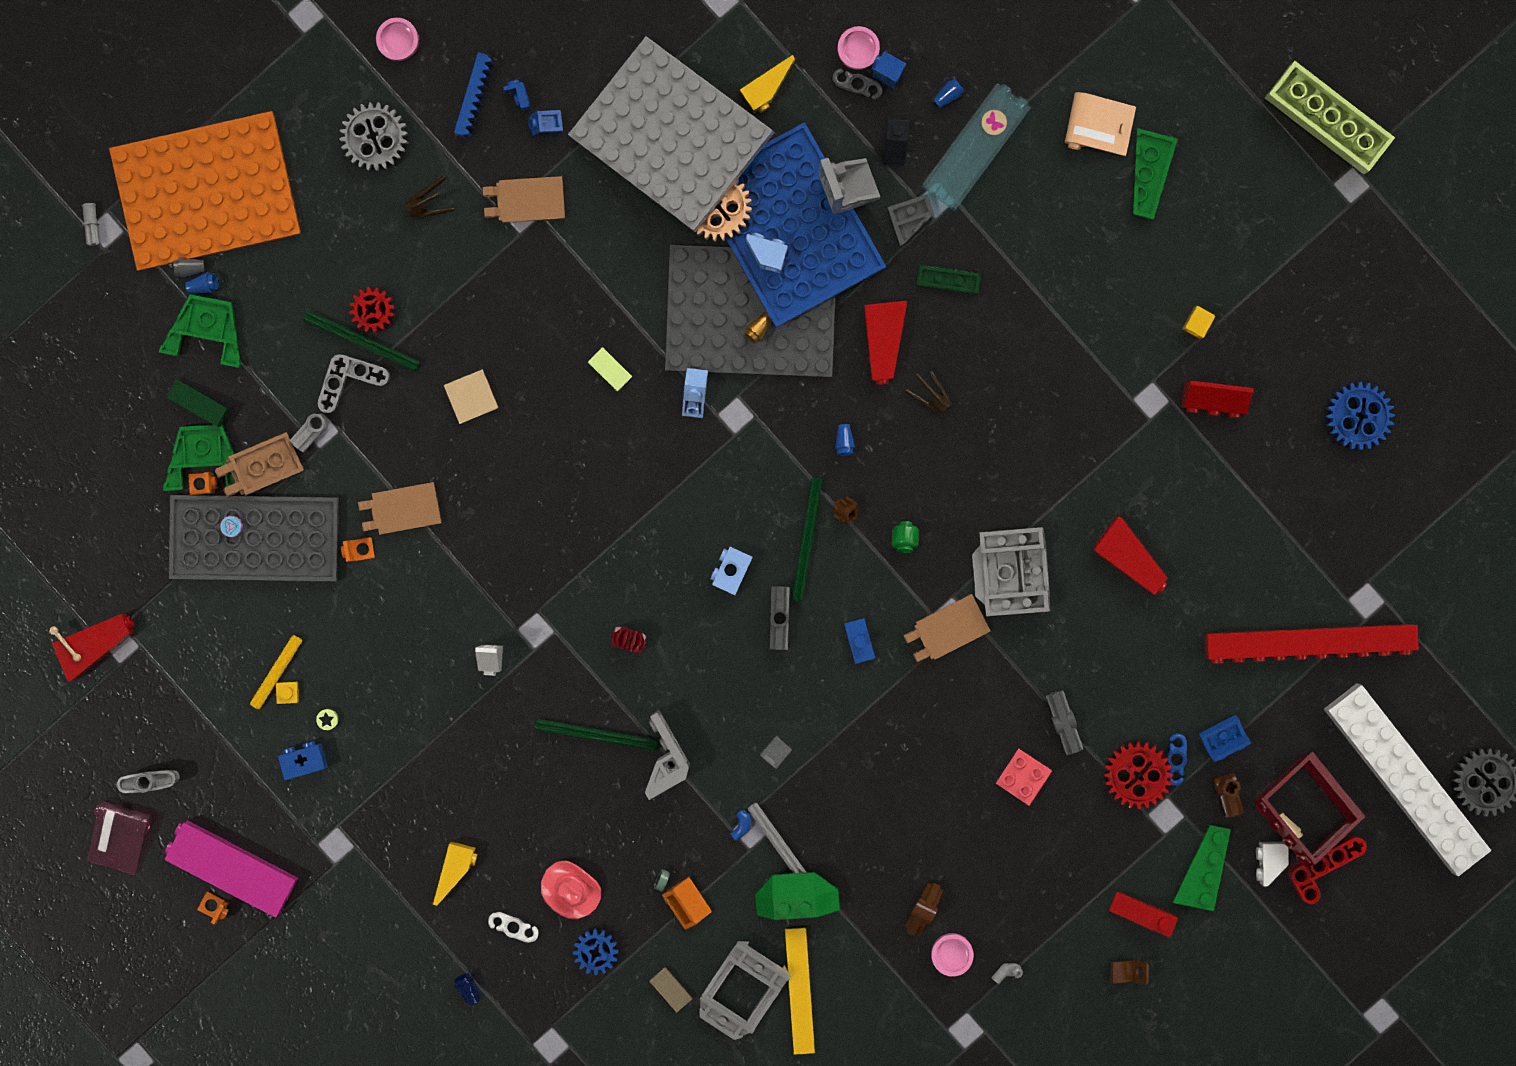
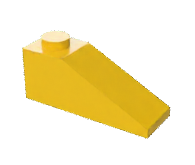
M793 55L740 89V94L753 113L757 111L762 113L770 107L769 103L772 102L795 62Z
M450 842L433 905L437 906L470 867L475 866L478 854L474 853L476 848Z

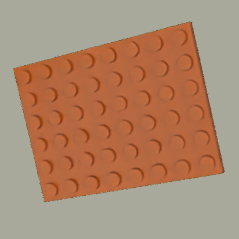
M273 111L109 148L137 271L173 264V260H178V258L195 259L301 234Z

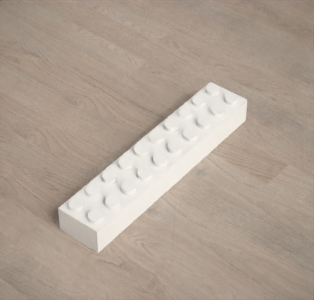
M1356 683L1324 708L1325 712L1452 874L1460 876L1491 851L1362 685Z

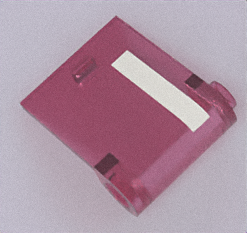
M102 801L101 804L96 805L94 810L96 821L87 861L135 875L143 840L149 830L152 815Z

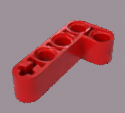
M1355 835L1342 839L1321 859L1323 864L1319 870H1314V865L1306 867L1300 862L1291 866L1288 876L1300 899L1308 904L1318 902L1321 893L1314 880L1362 856L1367 849L1366 842ZM1354 841L1357 842V843H1359V844L1356 845V847H1357L1356 850H1354V849L1352 848V847L1354 846V844H1353ZM1339 850L1341 852L1340 859L1334 861L1332 859L1333 852ZM1298 870H1303V878L1296 880L1295 873ZM1312 888L1314 891L1313 896L1305 898V891Z

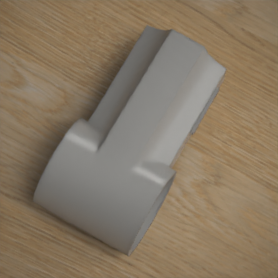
M319 413L310 415L304 425L290 439V442L304 453L315 439L327 429L329 425L328 418ZM316 417L322 421L319 429L313 425V420Z

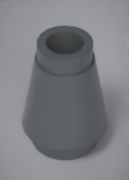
M185 258L173 260L175 277L182 279L204 272L203 260Z

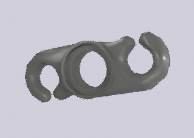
M837 69L833 73V82L842 89L854 94H864L866 97H870L869 88L876 86L877 93L872 95V99H878L882 95L883 88L878 81L861 74H852L849 71H845L846 80L840 82L838 75L843 73V69ZM856 78L861 79L864 83V86L859 90L854 89L851 85L852 81Z

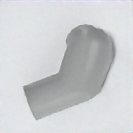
M1005 963L991 978L1000 984L1006 976L1020 978L1023 975V970L1016 963Z

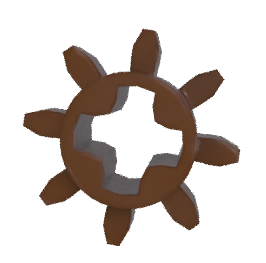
M848 496L845 500H837L833 506V511L835 512L833 517L843 524L846 521H854L859 513L857 509L858 504Z

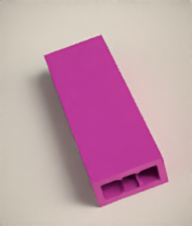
M185 821L183 824L180 823L174 832V835H176L174 842H170L164 853L167 855L164 860L275 918L280 915L299 879L298 877L190 821Z

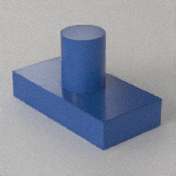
M862 618L844 623L855 664L875 659L865 619Z

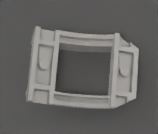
M744 941L737 942L700 997V1018L734 1040L754 1032L782 987L791 977L785 965L781 968L748 946L749 942ZM735 964L769 986L747 1020H744L712 999Z

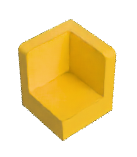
M1196 306L1193 308L1182 330L1202 339L1213 322L1215 315Z

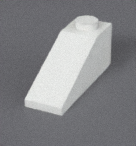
M480 645L476 647L478 671H484L483 675L495 676L496 672L502 670L503 646Z

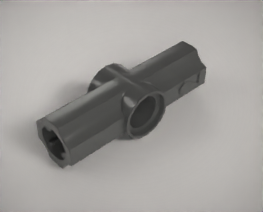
M771 586L770 649L788 650L790 587ZM777 612L785 614L786 619L784 623L777 624L773 618Z
M1059 690L1046 695L1052 713V722L1057 734L1060 736L1066 755L1083 750L1076 729L1078 728L1072 710L1069 709L1064 691Z

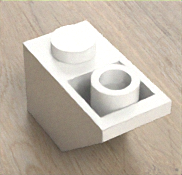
M1259 842V847L1256 848V858L1260 860V868L1256 870V877L1261 885L1268 886L1289 865L1288 847L1283 842Z

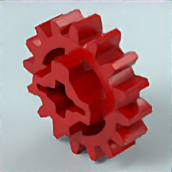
M367 287L366 293L359 290L360 296H353L356 302L349 304L354 307V310L349 311V314L355 315L352 322H359L357 326L359 329L365 326V332H369L370 328H372L373 332L377 333V327L385 330L384 324H391L389 317H395L391 313L395 306L389 304L393 299L391 297L385 298L387 295L385 291L379 294L380 289L377 287L374 292H372L370 287ZM369 296H376V298H374L371 301L365 300V298ZM383 304H385L386 307L385 314L382 313L381 306ZM359 306L362 307L363 311L361 317L359 315ZM369 306H375V314L370 313L368 309ZM372 319H379V320H380L379 322L374 323V324H369V323H368V322H370Z

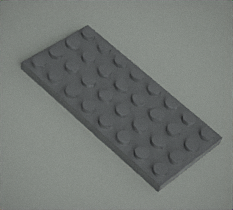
M170 495L169 579L338 581L339 498ZM235 516L241 520L243 529L238 536L228 537L222 533L220 525L224 518Z

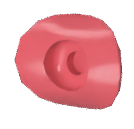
M558 861L546 870L541 880V895L544 901L561 916L568 919H580L589 915L597 908L601 900V887L594 878L574 863Z

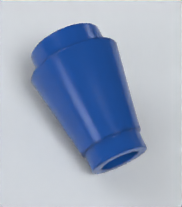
M954 78L951 81L948 80L933 99L942 108L960 98L965 90Z
M207 272L187 281L185 286L188 294L213 293L214 290L219 288V283L214 273L210 274Z
M838 425L835 444L837 455H853L856 448L850 425Z

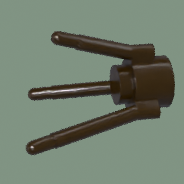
M445 175L405 202L406 209L411 218L417 216L420 219L425 216L455 210L454 207L423 211L426 209L425 203L438 197L439 193L424 199L420 197L445 180Z
M933 371L930 372V375L939 389V393H936L917 373L915 375L916 378L933 396L930 400L933 404L907 388L904 391L927 406L933 413L937 411L939 414H942L952 404L949 400L950 396L945 392Z

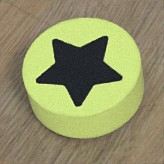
M331 709L322 710L317 715V724L323 730H331L338 724V715Z

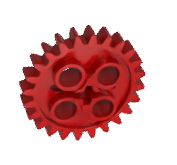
M1137 741L1134 747L1129 742V748L1127 749L1121 745L1122 752L1114 750L1116 758L1109 757L1112 765L1107 764L1105 768L1110 770V772L1104 774L1105 777L1110 778V780L1106 781V785L1113 786L1109 789V793L1116 792L1114 799L1116 800L1121 797V805L1128 801L1129 808H1132L1134 803L1137 804L1138 809L1141 808L1143 803L1146 808H1149L1150 801L1157 805L1156 798L1158 797L1163 800L1164 797L1161 793H1169L1165 786L1172 785V782L1167 780V778L1173 777V773L1167 772V770L1172 768V765H1165L1169 758H1161L1163 750L1156 753V745L1150 749L1148 748V742L1141 746L1140 741ZM1136 755H1141L1145 759L1141 765L1134 764L1132 760ZM1151 761L1152 765L1142 773L1143 778L1138 777L1129 788H1125V785L1135 777L1134 772H1141L1146 764ZM1127 770L1130 773L1129 778L1121 780L1118 777L1119 771ZM1157 770L1160 774L1159 778L1151 780L1148 777L1149 771ZM1142 785L1145 788L1144 793L1140 795L1133 792L1134 786Z

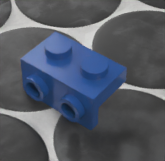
M1236 715L1199 733L1206 752L1213 762L1222 760L1251 744Z

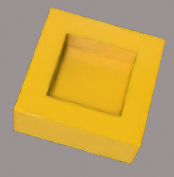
M298 682L276 683L277 704L299 703Z

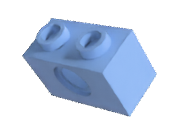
M729 547L728 550L724 549L719 559L722 561L720 569L715 568L710 578L714 580L712 585L735 595L752 556L732 547ZM727 564L736 566L737 572L735 575L728 576L725 573L724 569Z

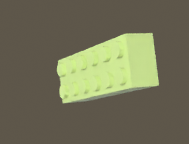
M1296 61L1289 65L1265 97L1266 100L1363 174L1371 170L1395 139L1394 136Z

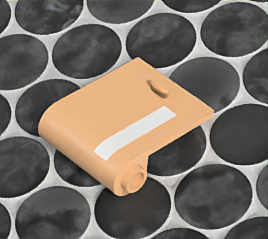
M1076 92L1074 94L1065 143L1068 144V148L1080 150L1081 147L1087 146L1126 156L1136 107L1091 94Z

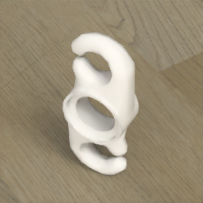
M502 912L492 913L489 916L488 924L490 928L495 927L493 921L496 917H499L502 923L496 929L497 931H503L509 937L527 943L534 942L538 938L539 932L535 926L532 927V937L525 935V931L531 925L523 923L519 918ZM510 922L518 923L519 931L516 933L509 932L508 924Z

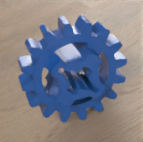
M594 928L593 934L587 930L585 932L586 937L580 935L578 938L581 942H575L574 944L578 948L573 950V954L578 955L574 961L575 963L581 962L579 969L581 970L586 967L587 974L591 970H594L595 975L598 974L599 970L604 974L606 973V967L613 968L611 961H617V957L613 956V954L619 952V949L613 948L617 941L611 942L612 935L610 934L606 937L605 930H602L601 934L598 933L597 928ZM597 938V940L591 944L585 943L590 939ZM603 942L607 943L610 952L605 950ZM597 944H600L599 953L601 954H597L594 960H592V950L597 947ZM582 951L587 955L588 962L583 958ZM600 960H606L603 964L595 965Z

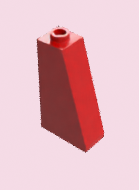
M907 301L864 305L871 380L876 381L877 385L888 384L889 380L894 377Z
M1116 516L1092 551L1152 595H1156L1157 592L1160 594L1167 585L1165 583L1167 580L1166 575L1121 517Z
M126 613L120 614L65 637L64 640L74 652L80 654L81 660L78 662L73 660V656L60 640L53 642V648L67 681L70 682L78 679L134 633L132 618L130 616L127 617Z

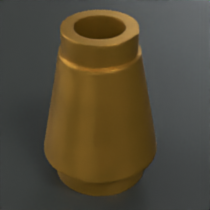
M763 312L762 315L745 327L746 330L743 334L751 342L756 344L762 340L772 322L769 315Z

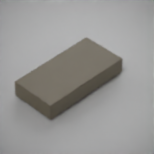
M666 967L649 980L676 1013L692 1000V996Z

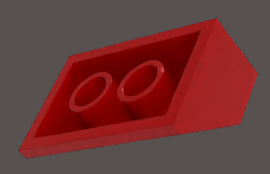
M1188 381L1184 383L1181 408H1187L1186 412L1199 413V410H1205L1207 415L1220 416L1221 412L1228 413L1230 418H1241V415H1246L1248 412L1254 388Z

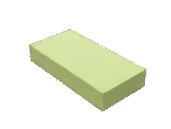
M603 347L588 361L617 391L632 378Z

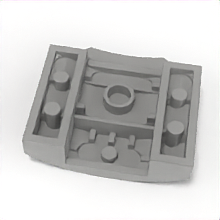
M1044 528L981 532L980 546L972 554L975 597L985 604L986 616L1050 612L1049 575Z

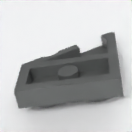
M928 194L887 207L900 246L904 245L934 215Z

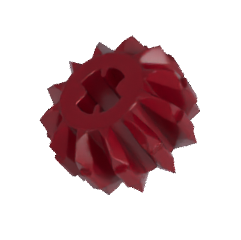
M618 626L612 632L610 644L615 648L640 654L643 648H645L647 636L641 632Z

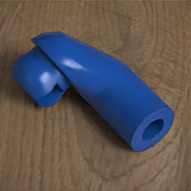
M740 810L737 813V818L739 819L738 827L730 833L736 842L751 829V816L745 810Z

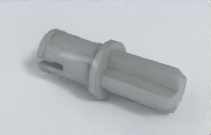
M85 203L82 205L84 217L82 226L85 227L86 244L89 246L99 244L97 228L99 222H97L95 203Z

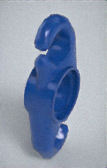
M1176 733L1170 737V741L1173 742L1175 739H1180L1182 745L1176 747L1173 743L1169 744L1170 751L1167 755L1169 758L1167 765H1172V768L1167 770V772H1177L1180 776H1183L1184 766L1187 763V740L1184 735ZM1174 754L1182 756V763L1175 766L1171 763V757ZM1171 777L1167 778V780L1172 782L1173 786L1181 785L1184 782L1183 778H1179L1176 781Z

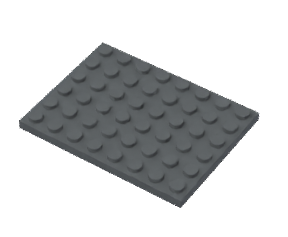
M670 245L665 371L687 372V368L708 370L710 373L832 377L835 296L778 328H775L773 322H771L762 340L755 344L743 332L746 330L745 327L762 315L763 312H766L732 249L730 247Z

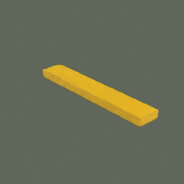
M806 927L785 928L788 972L791 976L789 979L794 1054L815 1053Z

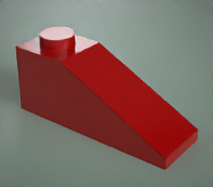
M1116 891L1109 911L1168 937H1171L1178 919L1172 913Z

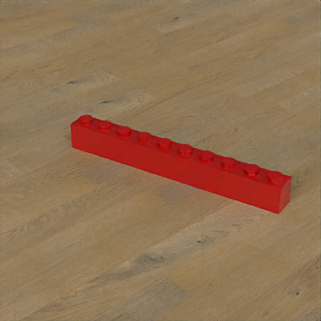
M1415 624L1204 634L1205 659L1211 660V663H1224V659H1232V662H1245V658H1253V661H1266V657H1274V660H1287V656H1295V659H1308V655H1316V658H1329V654H1337L1338 658L1350 657L1349 653H1358V657L1371 656L1370 652H1379V656L1391 655V651H1399L1400 655L1412 654V650H1419L1418 625Z

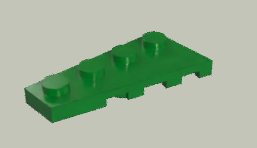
M1137 128L1133 215L1154 221L1178 139Z
M1208 825L1197 848L1198 850L1189 865V869L1172 900L1173 903L1214 911L1231 829Z

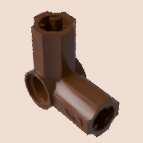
M1231 773L1213 778L1225 816L1234 817L1244 813L1238 793L1241 790V786L1235 774Z
M928 883L925 886L921 897L916 902L910 917L904 925L908 934L912 936L920 935L926 925H930L938 910L937 905L943 894L940 885Z

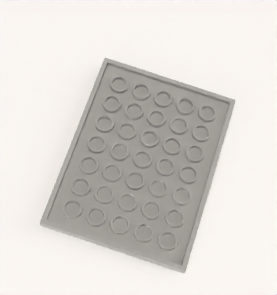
M646 36L568 135L696 232L774 132Z

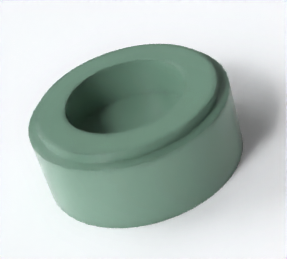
M661 869L654 889L664 890L670 875L668 871Z

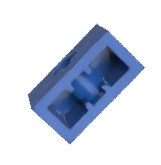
M884 51L882 56L877 55L871 69L874 70L872 77L894 89L905 70L906 63Z
M315 741L302 744L303 748L295 750V747L282 750L283 754L279 755L278 759L284 780L326 769L328 765L322 744H315ZM301 756L307 758L304 764L303 762H298V758Z

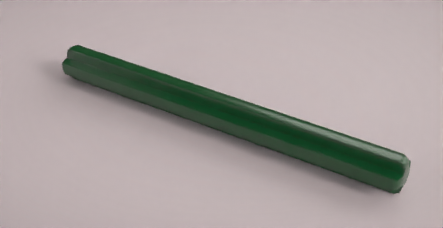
M307 311L303 320L414 372L417 371L420 365L419 361L310 311Z
M815 477L811 479L792 593V599L796 601H802L804 596L822 487V479Z
M537 719L534 727L537 731L656 751L658 746V740L542 719Z

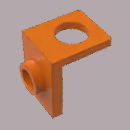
M214 472L188 475L190 495L215 493L218 483ZM197 478L205 480L204 489L197 490L195 488L194 481Z
M371 537L343 541L341 552L343 558H346V562L375 558ZM360 543L368 545L369 551L366 555H360L357 552V546Z
M207 891L197 910L212 917L211 923L215 925L220 920L223 921L229 911L226 909L229 902ZM213 899L217 902V909L215 911H209L206 908L207 900Z

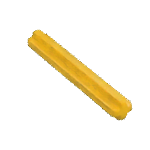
M295 635L290 638L251 700L250 705L256 709L262 707L301 645V638Z

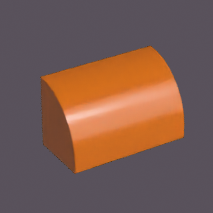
M689 877L662 894L684 929L696 925L712 912Z

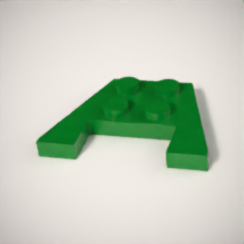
M190 294L174 326L167 334L165 342L161 345L159 353L179 356L183 335L223 342L224 347L220 364L240 368L241 362L233 303Z
M215 425L179 427L163 491L184 490L183 468L223 466L227 464L226 460H229V456L234 455V451L223 425L220 428ZM232 473L225 475L226 487L236 483Z

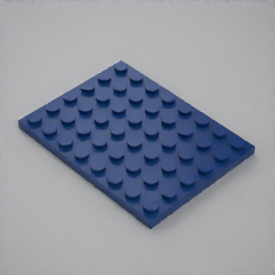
M805 122L767 142L738 178L737 186L745 185L742 192L749 191L750 195L745 199L752 200V203L747 205L752 208V212L746 213L750 216V220L743 221L746 224V228L738 227L740 234L733 231L732 239L728 234L725 235V239L775 328L886 269L884 261L854 208L842 213L833 214L819 177L820 160L825 159ZM730 204L727 211L731 213L736 212L738 205ZM721 205L715 207L727 221L731 220L723 211ZM715 217L714 219L716 223L720 225L722 219L720 217ZM758 233L765 236L764 239L770 241L778 239L785 242L784 245L788 246V251L781 274L760 268L746 243L747 234Z

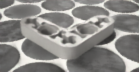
M335 355L330 361L318 399V407L324 413H333L337 409L347 376L377 386H385L390 381V373L387 369L345 355ZM341 358L346 363V366L341 367L339 373L343 374V377L331 374L332 370L337 372L338 366L335 365V362L340 361ZM362 364L366 367V373L363 376L355 374V367ZM370 367H373L372 372L377 374L383 371V375L386 376L385 380H381L379 383L377 382L378 378L370 376V380H367L370 375ZM332 378H337L340 382V386L336 390L330 389L328 385ZM326 390L330 393H337L336 398L331 396L330 402L333 403V406L328 407L327 410L325 405H323V401H327L329 395L325 394Z

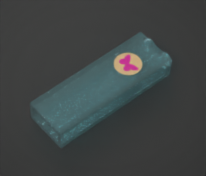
M997 83L921 186L954 212L1031 109L1026 99L1021 96L1018 98L1011 93L1012 90L1005 84L999 85Z

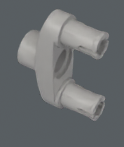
M175 770L136 773L118 779L117 787L122 793H144L171 787L179 780L180 775ZM142 777L148 778L150 782L148 788L142 786Z

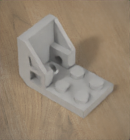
M829 158L820 160L819 177L833 214L842 213L880 199V194L866 158L844 161L838 164L830 163Z
M659 710L651 714L649 723L654 732L659 731L662 737L659 741L664 750L669 749L670 752L659 757L656 761L645 791L649 800L685 780L690 766L688 759ZM669 761L673 762V767L668 765Z

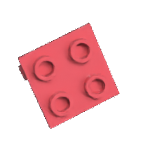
M1018 749L996 784L1030 806L1052 770Z

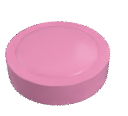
M391 18L379 27L376 34V43L380 52L388 59L404 61L412 57L417 51L419 35L416 28L409 21L402 18Z
M858 26L852 27L842 34L837 50L839 58L844 65L854 70H863L870 67L877 55H879L880 44L877 36L870 29Z
M944 934L932 946L931 958L933 964L944 975H961L970 968L973 962L972 946L960 934Z

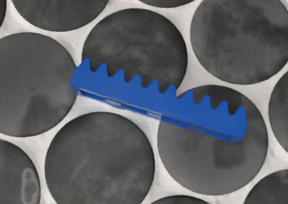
M479 52L477 54L454 133L462 138L472 136L468 129H474L470 121H476L473 113H478L479 110L475 105H481L478 97H483L484 95L480 89H486L482 81H488L485 73L491 72L487 65H493V62L486 54Z

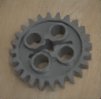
M1479 748L1478 755L1471 751V758L1463 756L1465 763L1458 762L1457 764L1461 769L1454 770V773L1458 774V778L1452 779V781L1458 783L1453 789L1460 791L1456 798H1463L1460 804L1463 806L1468 804L1467 810L1472 811L1475 808V814L1479 815L1482 811L1484 816H1488L1489 811L1492 815L1496 816L1497 809L1501 813H1505L1504 806L1512 808L1509 803L1510 800L1516 802L1514 794H1516V766H1511L1514 763V759L1506 760L1508 754L1503 753L1500 756V750L1497 749L1492 754L1491 748H1487L1485 753L1483 749ZM1487 762H1491L1492 769L1486 773L1484 766ZM1475 768H1478L1483 777L1490 779L1488 782L1500 793V796H1497L1491 787L1485 785L1486 781L1475 772ZM1475 776L1476 784L1470 787L1468 781L1470 777ZM1501 778L1506 780V785L1503 788L1498 786V781ZM1489 791L1491 797L1489 801L1484 802L1482 799L1483 794Z

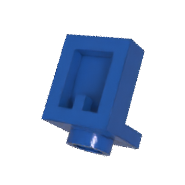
M519 80L507 82V86L503 87L504 92L508 94L517 91V94H514L516 106H520L523 111L530 110L531 106L525 84L519 82Z
M536 111L531 114L528 125L529 129L532 130V135L562 132L561 111Z

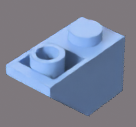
M758 233L747 234L746 243L760 268L781 274L788 251V246L784 245L785 242L778 239L770 241L764 239L765 236Z
M687 368L682 416L703 418L708 370Z

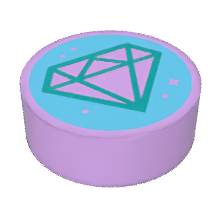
M228 516L222 520L220 528L225 536L235 537L241 533L243 524L238 517Z

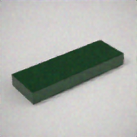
M919 264L916 286L978 295L981 273Z
M178 379L175 380L166 396L168 399L219 428L230 410Z

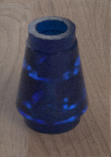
M469 973L463 974L454 980L456 984L454 987L468 1006H473L480 1001L474 978L470 977Z

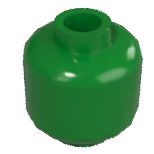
M900 522V525L892 529V546L899 553H912L919 546V529L913 526L912 522Z

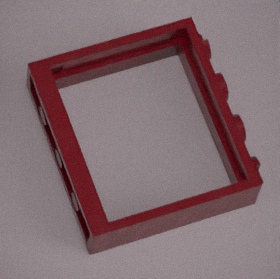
M1313 752L1303 754L1253 801L1257 811L1266 817L1270 822V827L1279 833L1283 838V843L1292 849L1297 855V860L1306 867L1315 865L1365 818V815ZM1302 767L1307 770L1346 818L1311 853L1267 800Z

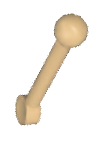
M55 626L51 627L49 632L61 641L71 653L75 662L80 661V654H76L58 633L59 629Z

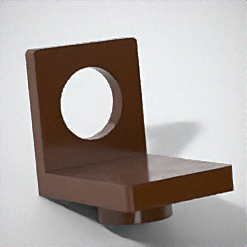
M1137 960L1111 962V983L1134 981L1149 984V963ZM1140 966L1144 972L1143 978L1139 976L1138 970Z

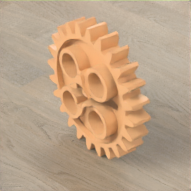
M739 180L734 183L718 203L731 220L727 221L721 212L714 208L697 231L699 236L704 232L706 240L712 235L715 242L718 236H721V239L725 241V235L727 234L731 239L733 238V231L740 234L739 226L746 228V224L743 221L750 220V216L746 213L752 212V208L747 206L752 203V200L745 199L750 194L749 191L742 192L745 188L744 184L737 186ZM730 204L738 205V210L734 213L728 212L727 208ZM715 217L722 219L721 224L718 226L711 225V221Z

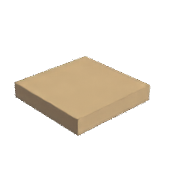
M483 369L444 385L459 424L499 409Z

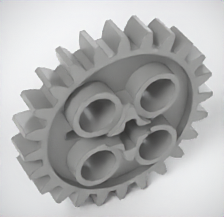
M369 102L367 109L363 104H361V111L353 108L355 115L347 114L350 121H343L342 123L346 126V129L340 130L341 133L345 134V137H341L339 140L346 142L341 148L349 150L345 156L347 158L353 156L351 162L355 164L359 161L358 167L361 169L366 164L368 171L371 170L372 166H374L376 171H379L380 165L387 169L388 162L395 165L393 158L401 159L398 154L399 151H406L401 146L402 144H408V141L403 139L408 133L402 131L407 126L405 123L399 124L403 118L401 116L395 117L396 110H392L389 113L388 105L382 109L379 102L376 108H374L371 102ZM367 119L370 120L373 131L378 135L376 140L382 151L381 154H378L375 142L369 139L372 137V134L367 125ZM378 119H385V125L382 128L375 127V122ZM365 126V133L360 136L356 135L357 127ZM386 138H391L393 141L389 148H384L382 145ZM367 145L373 147L370 155L363 154V148Z

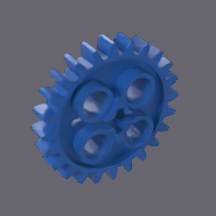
M1358 382L1356 388L1353 383H1350L1349 390L1345 386L1341 387L1342 394L1335 392L1334 394L1337 399H1329L1333 406L1326 407L1328 411H1331V414L1325 416V418L1331 419V422L1326 424V426H1333L1334 428L1330 431V434L1337 433L1335 441L1343 439L1342 446L1350 443V449H1354L1356 444L1358 450H1362L1364 444L1367 449H1370L1371 442L1375 446L1379 445L1378 438L1385 440L1386 438L1383 433H1391L1387 426L1394 425L1393 422L1389 421V418L1395 416V414L1389 413V410L1394 408V406H1387L1390 398H1383L1385 391L1377 393L1378 386L1370 389V383H1366L1364 388L1362 382ZM1350 398H1354L1357 402V406L1354 409H1351L1348 405ZM1365 398L1366 401L1362 408V399ZM1370 403H1374L1377 406L1375 414H1371L1368 410ZM1361 412V415L1364 416V419L1359 420V417L1356 416V413ZM1345 418L1350 419L1352 422L1350 429H1346L1343 426ZM1366 423L1372 427L1369 435L1363 430V426ZM1358 424V433L1355 434L1354 431Z

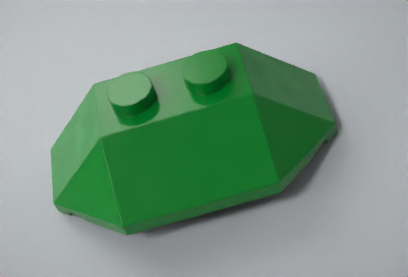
M815 872L774 874L755 895L757 915L774 920L814 918L840 910L838 888L832 886Z

